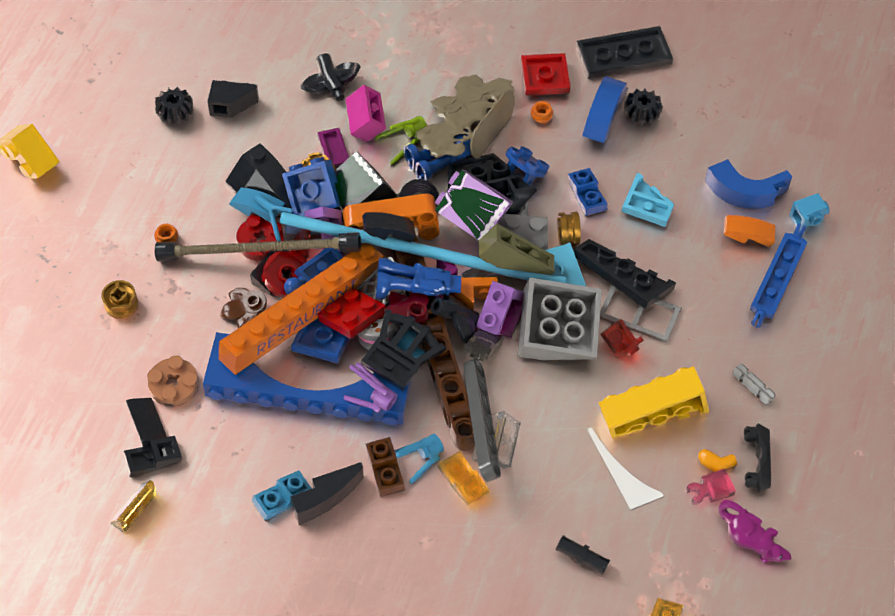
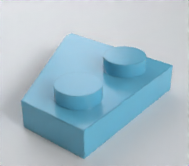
M637 173L621 212L666 227L673 211L674 203L667 197L662 196L654 185L650 187L643 181V176Z

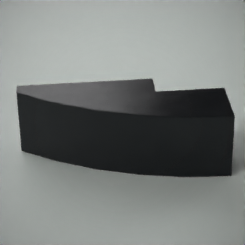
M362 462L313 478V489L290 496L292 509L298 525L317 518L343 501L364 478Z

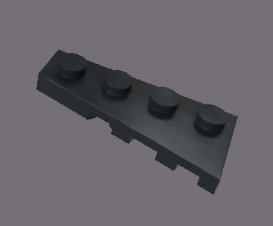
M590 239L581 243L573 250L576 259L644 309L653 305L675 288L676 282L670 279L666 282L657 277L658 273L650 269L646 272L636 267V262L630 259H620L616 257V252Z

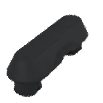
M759 423L756 424V427L746 426L744 428V440L746 442H755L758 466L756 472L748 471L745 474V486L747 488H756L757 492H761L771 487L770 430Z

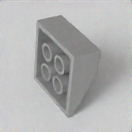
M529 278L524 287L518 357L537 360L596 359L602 289Z

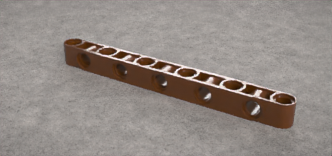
M417 236L412 240V242L419 243ZM393 250L396 263L411 267L419 263L426 267L423 256ZM405 291L406 296L409 297L411 292ZM426 295L429 300L427 305L429 315L427 321L421 325L429 326L431 328L430 331L438 342L443 343L446 347V350L441 355L432 358L427 364L453 443L459 450H470L475 446L467 391L443 317L431 312V305L436 296ZM424 339L421 344L423 351L426 353L431 348ZM447 390H455L456 392L449 393ZM468 433L470 436L463 437L460 434Z

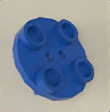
M511 146L506 151V156L509 159L507 164L512 172L518 167L526 173L523 178L524 182L531 185L536 177L543 178L547 175L550 167L549 164L532 156L533 152L524 146H521L520 149Z

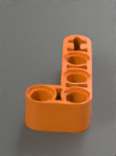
M418 194L352 204L343 209L344 226L364 230L363 214L366 212H380L412 220L414 228H418V234L421 239H435L440 234L438 214L435 211V198L431 194Z

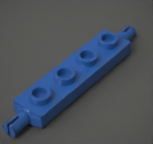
M797 224L793 234H784L750 307V310L756 313L751 321L753 326L757 322L756 328L761 327L765 317L773 319L806 248L807 241L802 238L806 230L805 225L800 230L802 224Z

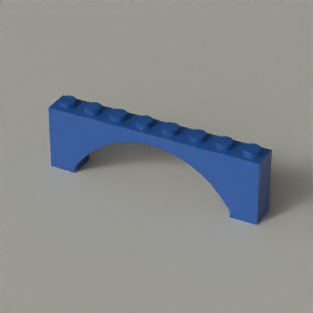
M216 332L203 380L205 396L211 399H229L242 404L250 402L263 407L277 406L290 411L297 409L305 410L312 414H332L338 418L353 417L366 422L371 420L381 421L387 425L404 424L412 379L402 391L376 373H373L387 388L397 394V399L389 411L386 412L381 409L377 413L370 408L344 400V396L347 395L373 403L370 397L374 388L363 379L336 389L305 390L291 387L271 378L254 363L235 375L219 360V341L229 334Z

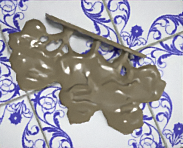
M478 75L464 76L458 80L454 87L457 96H442L430 101L433 107L437 108L435 111L437 116L444 118V122L428 125L416 132L418 139L421 140L423 149L430 150L431 155L436 158L444 155L458 156L465 151L463 142L471 139V154L474 158H480L511 118L515 104L513 93L515 90L514 86L511 85L512 80L497 78L488 83H483V79L478 77ZM488 99H493L495 101L494 103L489 102ZM480 120L481 122L477 125L474 132H472L471 125L475 121ZM468 134V136H463L462 139H454L455 135Z

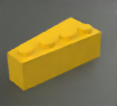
M694 366L680 368L674 374L666 377H656L650 383L642 386H633L624 393L609 395L603 401L598 402L612 438L643 430L645 424L663 425L671 417L678 416L679 420L689 418L690 412L698 410L700 414L709 412L705 390Z

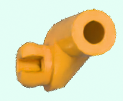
M703 449L698 454L700 463L715 473L737 466V459L734 454L720 457L708 449Z

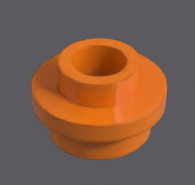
M539 101L531 108L530 114L536 122L545 123L552 119L553 109L549 103Z
M165 223L158 226L154 237L156 242L176 243L179 235L174 226Z

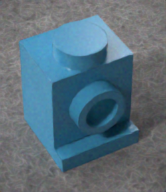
M819 193L794 201L789 216L795 225L802 224L801 230L803 225L807 227L821 223L824 216L829 214L830 210L827 202L823 201Z

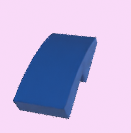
M590 168L568 174L575 197L585 216L607 210V202L599 191L598 180Z

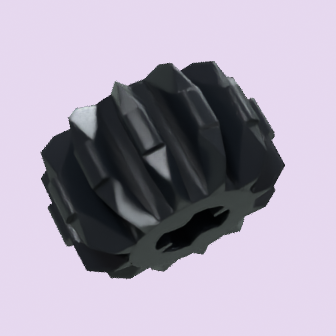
M178 86L175 90H171L168 87L167 92L160 91L159 97H155V112L162 122L168 121L170 126L174 122L180 125L181 120L188 121L189 115L193 114V99L191 95H188L186 89L180 91Z
M636 88L634 93L628 94L624 102L626 118H631L632 124L639 122L640 126L644 123L650 126L653 121H657L663 108L660 96H655L654 90L647 92L646 88L643 91Z

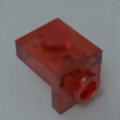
M622 319L615 321L600 333L617 358L623 355L630 357L640 349L638 345L644 341L641 336L635 338Z

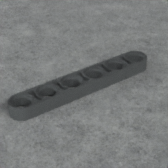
M474 358L465 362L463 368L478 466L484 480L490 482L501 477V470L485 373L479 360Z

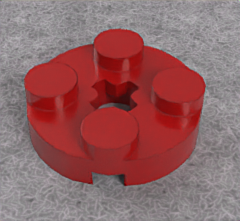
M249 216L237 230V244L256 243V237L260 235L266 238L265 240L261 239L260 242L276 241L272 224L260 216ZM277 222L281 241H284L282 225ZM270 251L243 252L242 254L250 260L262 261Z
M295 251L275 252L269 257L263 267L262 281L271 293L283 299L287 296L284 290V284L287 279L283 277L281 271L286 272L290 270L292 272L290 276L298 278L294 272L305 264L307 260Z

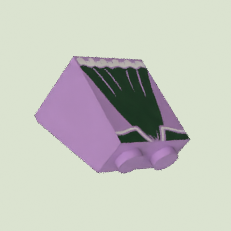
M462 170L460 173L457 171L448 182L451 187L447 193L442 191L435 201L438 205L435 211L479 241L493 226L499 224L513 201L466 170Z

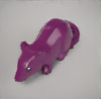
M724 500L720 503L718 507L719 514L727 522L729 536L736 545L754 550L762 555L761 561L763 563L792 559L789 551L773 541L774 537L778 534L777 530L771 527L764 530L760 526L762 523L760 518L731 500ZM727 508L739 512V515L729 513Z

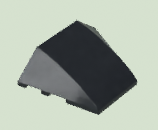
M494 153L482 155L480 158L473 157L459 160L452 164L449 163L448 182L456 171L460 173L462 170H466L512 200L513 203L505 214L515 215L536 192V187L533 184L528 185L524 182L523 176L514 174L510 170V166Z

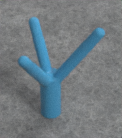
M258 193L254 201L268 211L276 241L280 242L281 237L274 213L282 214V212L292 214L293 210L275 205L261 193Z

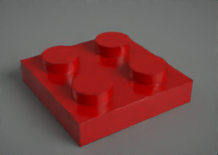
M565 53L521 55L525 96L570 93L571 87Z
M352 288L317 313L321 323L352 339L385 314L384 309L386 305Z

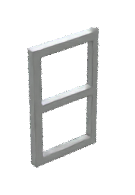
M611 284L609 293L600 310V319L667 343L682 307L663 300H658L654 303L674 310L667 330L662 335L637 325L644 310L641 306H639L632 323L605 314L615 290H618Z

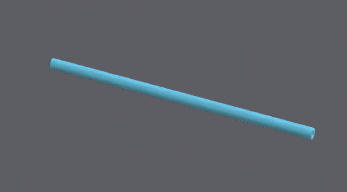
M282 212L280 218L281 224L339 237V233L359 232L361 242L526 281L529 278H537L566 283V277L497 268L477 256L416 242L410 243L391 236L383 240L370 236L364 230Z

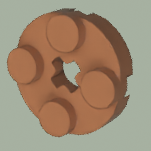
M171 356L169 359L158 362L147 374L149 392L152 398L160 404L183 405L190 401L197 392V371L190 362L183 360L180 356ZM177 378V385H167L169 379Z

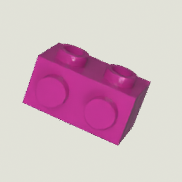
M363 85L346 98L351 135L368 143L386 129L381 93Z

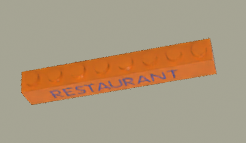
M364 243L361 245L360 252L349 253L220 340L219 360L235 375L316 320L318 318L317 313L340 298L352 288L357 289L378 269L379 258H384V255L371 244Z

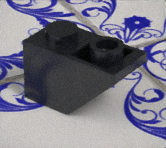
M212 80L207 100L209 115L232 118L255 105L259 101L257 84Z

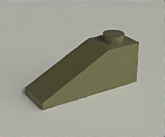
M499 224L493 226L479 240V258L497 268L553 275L555 273L554 255Z

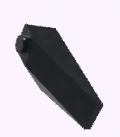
M261 143L242 154L226 179V185L235 194L241 187L266 193L285 203L284 207L292 209L282 173H286L278 160Z

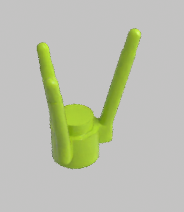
M417 116L413 119L391 125L390 130L382 132L374 138L380 139L404 130L408 137L415 138L409 144L416 145L421 141L418 139L416 132L426 127L427 123L422 116ZM402 150L396 155L390 164L394 165L404 156V151Z

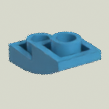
M241 187L229 205L247 216L254 212L271 223L268 211L254 201L258 193H261L273 204L284 207L285 203L271 195ZM274 213L275 218L278 216L279 213Z
M298 470L278 479L275 486L253 495L252 502L266 521L292 507L290 496L312 488Z

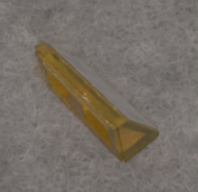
M149 480L142 483L113 517L110 524L125 533L157 495L154 482Z

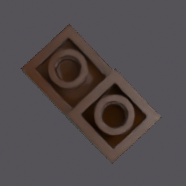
M387 437L366 443L367 453L380 496L405 490V484L391 438Z

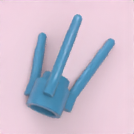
M436 434L395 450L396 457L398 458L417 450L423 459L429 458L409 480L411 484L433 463L440 460L438 454L444 451V447Z

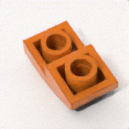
M727 215L725 217L724 235L743 244L748 239H751L770 248L775 243L776 225L752 217Z

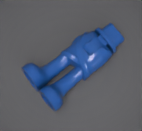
M468 134L455 135L454 139H462L463 136H468ZM471 139L463 142L465 151L458 156L444 155L434 161L427 162L435 156H432L431 151L427 149L419 151L418 147L414 144L404 147V156L412 171L415 170L416 177L429 181L432 179L433 174L449 163L452 164L470 156Z
M379 258L376 300H384L391 290H405L428 296L444 294L449 296V292L460 293L461 276L451 275V271L439 268L424 267L419 263L411 267L392 262L387 258Z

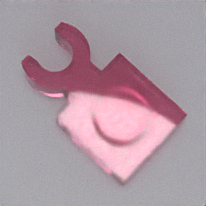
M725 469L702 476L701 484L696 482L690 483L686 488L687 493L692 491L698 493V496L692 498V505L700 504L705 497H708L710 502L713 503L733 496L736 492Z

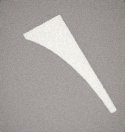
M587 429L630 510L663 497L662 492L647 486L629 473L610 454L593 429Z

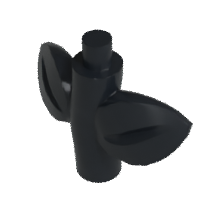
M321 54L316 58L319 73L307 77L302 82L301 89L313 94H322L328 89L331 96L335 97L337 101H342L345 98L343 94L345 88L343 85L349 84L356 77L361 66L355 62H346L334 68L330 54Z
M444 294L443 299L435 298L431 305L432 314L452 319L453 325L463 343L469 344L475 333V327L480 316L479 312L466 307L465 303L455 299V296L450 294L449 296Z

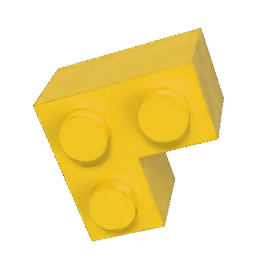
M33 123L18 125L0 138L1 155L9 160H18L20 163L19 168L26 177L31 179L39 178L60 162Z

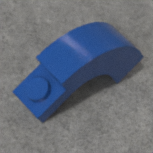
M604 77L590 108L582 134L583 137L602 143L608 139L618 106L626 97L628 91L626 82Z
M727 159L708 167L705 182L716 196L733 206L745 209H762L773 206L776 195L781 196L788 191L792 176L786 170L763 180L748 179L739 174Z

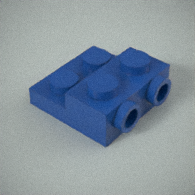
M324 157L310 160L311 165L303 167L302 163L290 166L289 172L282 173L293 214L305 217V211L319 207L333 209L341 206L335 183L338 182L332 161L324 160Z

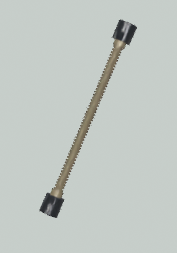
M353 232L339 233V237H334L332 240L311 239L194 246L177 245L175 242H156L154 253L157 261L178 260V257L190 254L285 251L292 249L304 250L307 248L340 249L341 252H360L362 243L360 233Z

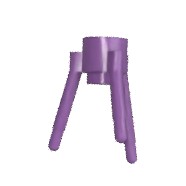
M359 362L356 363V367L353 364L349 367L353 372L374 388L370 397L373 403L347 395L344 396V400L370 408L377 413L381 409L386 412L389 411L397 399V394L387 388Z

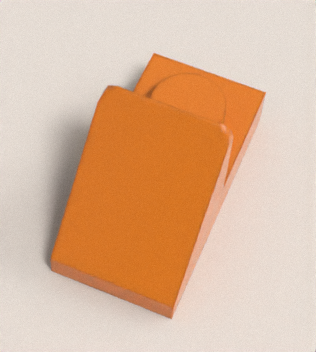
M497 277L461 278L460 293L449 292V294L465 303L466 307L474 310V299L486 300L492 281L498 282Z

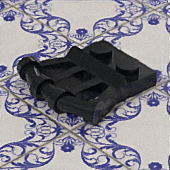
M386 309L380 335L362 358L361 364L403 391L420 366L432 358L441 355L446 350V347L443 343L438 342L430 331L431 328L429 326H422L416 322V318L412 315L409 317L392 313V310ZM389 323L402 325L391 342L388 341L386 334ZM412 330L418 335L405 352L398 345L406 333ZM425 339L431 349L418 358L413 357L412 355Z

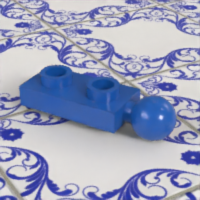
M325 248L300 266L294 272L298 278L291 277L286 280L284 284L286 294L289 295L342 259L341 253L334 248Z

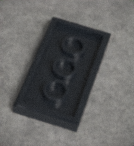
M660 26L576 41V48L588 79L673 63V56Z

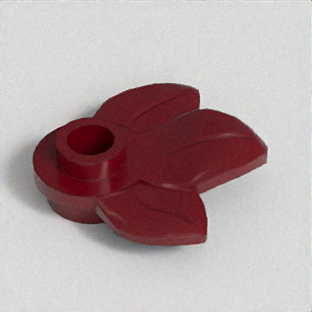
M391 291L389 295L390 306L386 307L384 311L388 309L392 310V313L408 317L412 315L416 318V322L422 324L428 319L427 305L429 300L426 294L411 292L408 297Z

